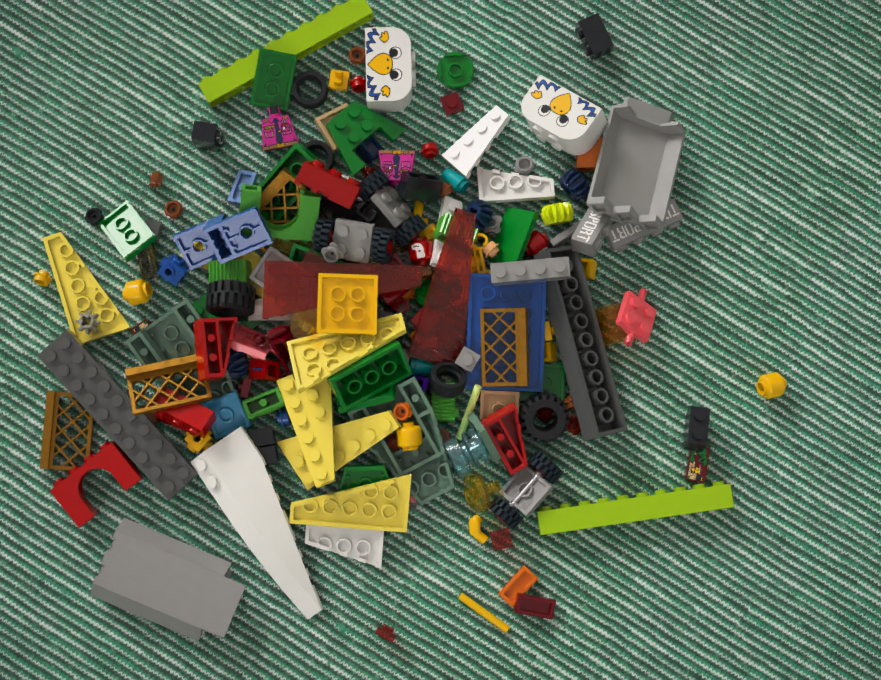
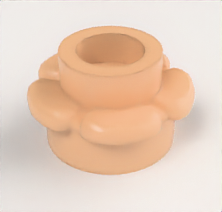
M491 241L482 251L485 254V258H493L500 251L498 243L496 244L494 241Z

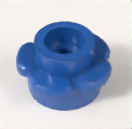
M281 408L280 413H277V421L283 427L291 424V419L287 409L283 410Z

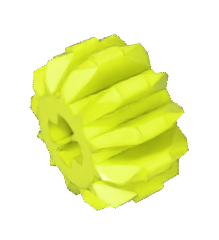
M554 203L541 209L544 225H561L573 220L574 212L570 203Z

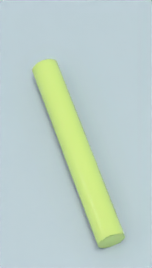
M478 384L474 385L456 434V438L459 440L464 438L469 424L468 415L474 411L482 386Z

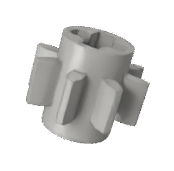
M87 310V314L79 313L81 317L75 321L80 324L78 330L84 331L86 329L85 332L88 335L93 330L98 332L97 327L102 324V322L97 320L99 315L97 313L92 315L90 310ZM87 319H90V323H91L90 326L87 325V324H88V323L86 322Z

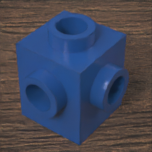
M173 253L161 260L159 263L161 268L157 273L161 275L164 281L177 286L184 280L190 269L181 256Z

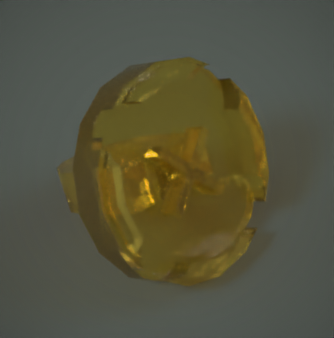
M305 306L294 313L290 325L291 332L296 339L319 334L316 333L317 307Z
M477 473L468 475L464 479V483H466V487H464L466 501L472 509H476L475 512L477 513L486 511L490 505V494L502 489L499 481L486 484L484 479Z

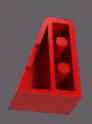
M317 159L303 163L294 181L295 184L300 185L301 183L310 188V191L318 192L343 207L353 208L363 188L359 186V181L351 177L349 179L342 177V172L334 168L331 170L325 168V163Z
M238 317L201 318L193 323L199 381L219 380L225 377L230 356V346L234 338L233 333Z
M167 387L163 390L169 395L174 392ZM177 393L174 398L183 400L185 396ZM160 394L155 402L159 405L164 404L168 398ZM198 403L154 412L157 421L184 430L195 437L205 438L216 421L214 411Z
M513 402L480 421L488 432L501 457L502 463L510 475L528 466L517 413L518 409L517 405Z

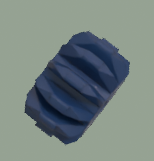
M570 169L559 179L561 188L574 201L579 202L581 199L583 200L590 191L589 183L578 170Z
M480 199L477 201L472 200L471 205H467V209L463 211L465 215L462 217V220L473 224L479 231H485L486 227H490V221L494 220L492 216L495 212L489 203Z
M230 348L227 371L230 378L235 379L243 376L248 371V362L243 352H236Z

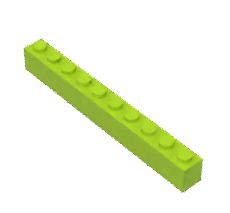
M348 0L342 5H335L326 14H319L315 20L304 22L295 31L286 32L282 38L268 42L264 48L298 55V61L373 20V11L366 0ZM259 49L252 51L246 58L237 59L233 65L219 69L215 75L204 77L198 83L211 108L253 86Z
M724 481L712 482L713 486L705 487V483L693 485L694 489L686 490V486L676 487L674 488L675 492L667 493V489L656 490L655 495H648L647 492L636 493L634 498H629L628 495L617 496V500L609 501V497L597 499L598 503L590 504V500L578 502L579 506L571 507V503L559 504L558 509H552L551 506L540 507V511L536 512L539 535L734 507L731 485L724 484Z

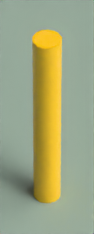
M463 592L460 594L458 599L504 633L509 630L510 627Z

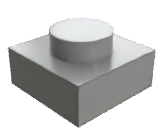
M464 346L454 363L472 372L481 355Z

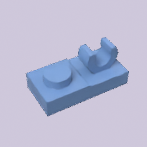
M238 170L227 200L228 204L235 205L236 208L240 207L241 185H255L258 178L256 172Z

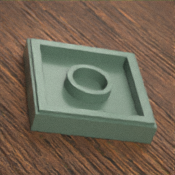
M472 412L468 415L471 425L493 461H498L501 457L485 427L475 413Z

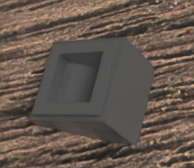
M145 219V223L158 238L155 242L159 243L164 224L160 221Z

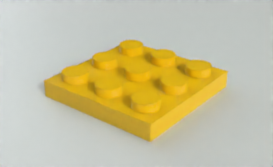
M318 273L316 333L376 335L378 275Z

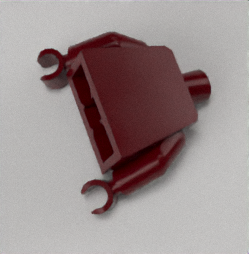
M286 324L267 331L265 335L257 333L253 338H262L261 342L256 344L259 346H265L268 339H271L269 343L286 372L280 370L279 378H284L294 374L287 341L306 337L308 331H305L301 325L292 326Z

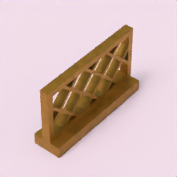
M286 167L261 193L260 212L262 210H270L271 220L267 221L273 224L290 222L292 219H287V209H298L299 188L301 190H308L300 183V185L295 184L297 192L286 193V183L289 180L294 183L296 179ZM297 195V206H286V196ZM275 196H283L284 206H273L272 199ZM284 209L285 219L274 220L273 210ZM273 238L274 241L271 246L276 247L281 242L280 238H277L276 241ZM265 246L260 248L264 253L268 250Z
M528 308L480 309L482 387L529 386ZM507 312H515V321L509 326L502 317ZM485 313H493L498 319L490 326L485 322ZM499 320L508 327L501 335L493 329ZM490 330L498 337L492 345L485 340V335ZM509 330L515 334V341L511 345L502 338ZM499 340L508 346L501 355L493 348ZM510 349L516 354V360L512 364L503 358ZM490 350L499 357L492 365L486 360V354ZM500 359L509 366L502 374L494 368ZM491 369L499 376L495 382H487L486 374ZM512 369L516 373L517 382H509L503 376Z
M196 354L125 369L133 416L212 400L209 381H205L204 384L202 383L203 381H199L191 376L194 371L198 370ZM180 374L184 376L180 384L172 381L175 375ZM155 379L165 381L160 388L152 385ZM188 379L196 383L191 391L183 387ZM142 383L145 387L139 393L133 390L132 384ZM168 384L176 387L171 395L163 391ZM201 386L206 389L207 394L198 396L194 392ZM148 388L156 391L152 399L144 396ZM180 390L188 394L183 400L174 398ZM162 394L168 399L164 404L159 405L155 401ZM141 398L148 402L145 408H136V404Z
M47 390L40 458L41 469L71 470L75 467L71 460L77 455L81 454L84 458L90 455L93 417L90 414L89 417L87 416L86 412L88 411H83L77 404L78 400L74 401L72 398L74 396L70 392ZM60 396L69 397L73 403L66 409H63L59 405ZM73 405H76L82 413L72 420L66 411ZM59 408L62 410L60 414H58ZM65 414L71 422L62 429L57 424V420L61 415ZM85 415L89 420V424L81 430L75 421ZM74 424L80 433L70 439L64 431ZM88 429V435L86 436L84 432ZM61 433L69 440L62 448L55 443L56 437ZM83 434L87 439V445L80 450L73 441ZM72 443L78 452L69 459L62 450ZM84 449H86V456L82 452ZM61 452L67 461L61 466L53 465L54 457Z

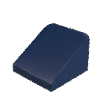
M371 136L358 147L356 153L369 165L379 156V150L385 149Z

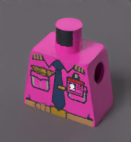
M279 106L268 107L270 118L262 120L263 151L268 152L292 147L295 143H299L289 115L281 116Z
M379 150L381 169L390 179L386 184L391 185V188L397 191L402 171L413 172L415 151Z

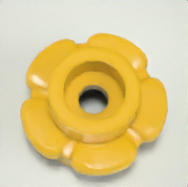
M39 270V272L33 274L35 276L33 281L40 286L47 287L49 282L52 281L50 274L46 271Z

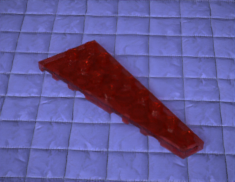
M455 208L407 354L410 357L435 364L441 362L454 363L465 346L476 215L472 212Z
M265 261L262 318L268 319L317 308L318 273L378 275V295H383L389 292L421 287L422 266Z

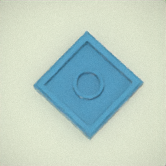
M237 390L200 404L215 413L216 421L212 425L211 430L216 440L229 435L241 426L244 429L252 426V422L247 417Z

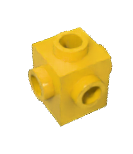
M209 430L205 438L201 437L199 442H195L194 439L196 437L186 432L187 436L184 439L187 442L186 447L193 453L196 451L199 453L204 452L213 446L212 442L215 440L211 436L213 432Z

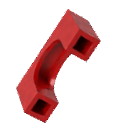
M109 441L105 442L99 447L100 452L96 455L92 453L83 460L85 464L80 468L78 465L68 472L70 475L66 479L61 477L52 484L54 488L50 490L51 494L79 528L98 514V511L83 492V480L90 470L104 469L110 472L125 491L144 478L143 474L115 441L111 443Z

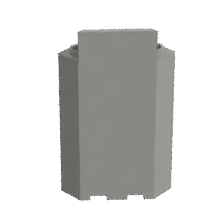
M624 97L623 104L611 106L586 205L594 214L603 216L604 213L613 216L614 221L628 225L629 222L639 226V230L645 232L663 231L686 131L681 124L672 121V112L631 97Z
M123 518L114 532L112 545L109 550L107 549L101 562L102 568L98 576H95L90 596L199 641L202 634L206 635L207 632L224 638L246 585L230 579L232 563Z

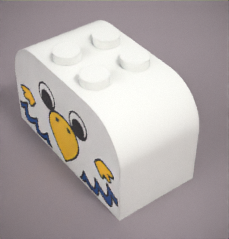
M396 27L365 28L367 108L373 112L401 111L410 104L413 95L412 87H416V70H412L416 69L415 51H411L410 38L406 32Z
M542 75L537 78L522 100V113L533 133L540 141L551 143V146L558 151L563 150L571 155L585 154L593 148L606 129L607 120L602 108Z

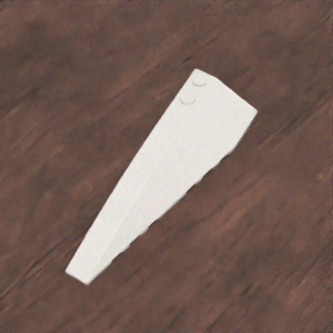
M241 426L202 452L191 461V464L262 566L294 605L309 619L320 612L323 606L315 586L311 584L309 579L310 573L308 568H305L303 564L302 553L296 546L295 535L285 510H282L279 503L280 497L278 492L275 493L271 483L273 480L266 470L265 459L243 426Z

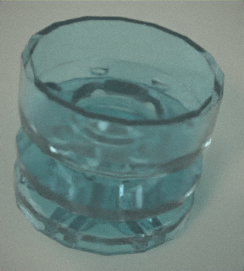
M473 428L468 430L470 439H467L464 432L461 433L463 442L460 444L455 437L443 442L460 479L472 473L470 464L474 463L478 470L481 469L478 460L482 459L485 466L490 464L488 451Z

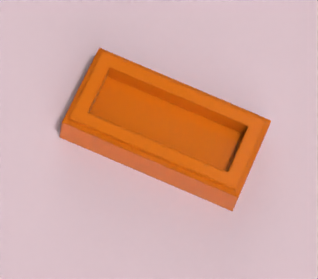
M523 565L498 594L513 607L517 592L525 594L539 578Z

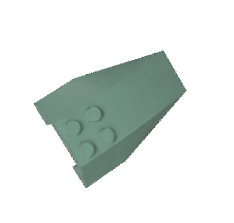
M187 297L150 325L126 340L125 343L141 365L196 354L193 323L202 317ZM227 369L225 377L209 381L212 399L235 390ZM198 370L194 371L191 375L193 378L199 380ZM180 374L175 375L172 381L180 384L184 376ZM157 379L159 382H161V385L165 382L162 379ZM188 379L183 387L191 391L196 383ZM168 384L166 386L167 388L173 391L176 389V387H174L171 384ZM199 386L194 393L201 396L206 395L207 391ZM181 390L178 392L179 394L185 397L188 395L187 393Z
M413 376L397 384L394 401L349 411L347 414L351 421L389 410L393 413L395 405L399 402H406L411 406L412 416L407 418L406 421L398 420V422L402 426L403 422L414 421V425L421 427L423 443L418 446L419 449L403 451V448L397 444L396 431H394L369 448V450L378 457L382 464H385L395 478L412 474L410 494L420 505H423L455 488L434 409L416 377Z

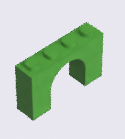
M242 184L239 213L257 206L260 212L261 186ZM300 190L297 214L288 223L273 224L262 216L272 238H280L282 241L299 240L302 243L313 241V230H315L314 226L317 224L316 221L319 216L320 193ZM245 227L242 229V233L250 236L252 235V230Z

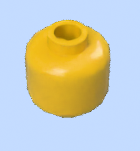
M137 279L125 284L122 295L125 301L135 306L148 302L153 295V290L149 282H146L144 279Z
M778 372L764 374L759 377L756 383L757 392L765 399L782 396L787 386L785 378Z
M414 421L403 422L402 426L396 430L397 444L403 448V451L419 449L418 446L423 443L422 429L419 425H414Z

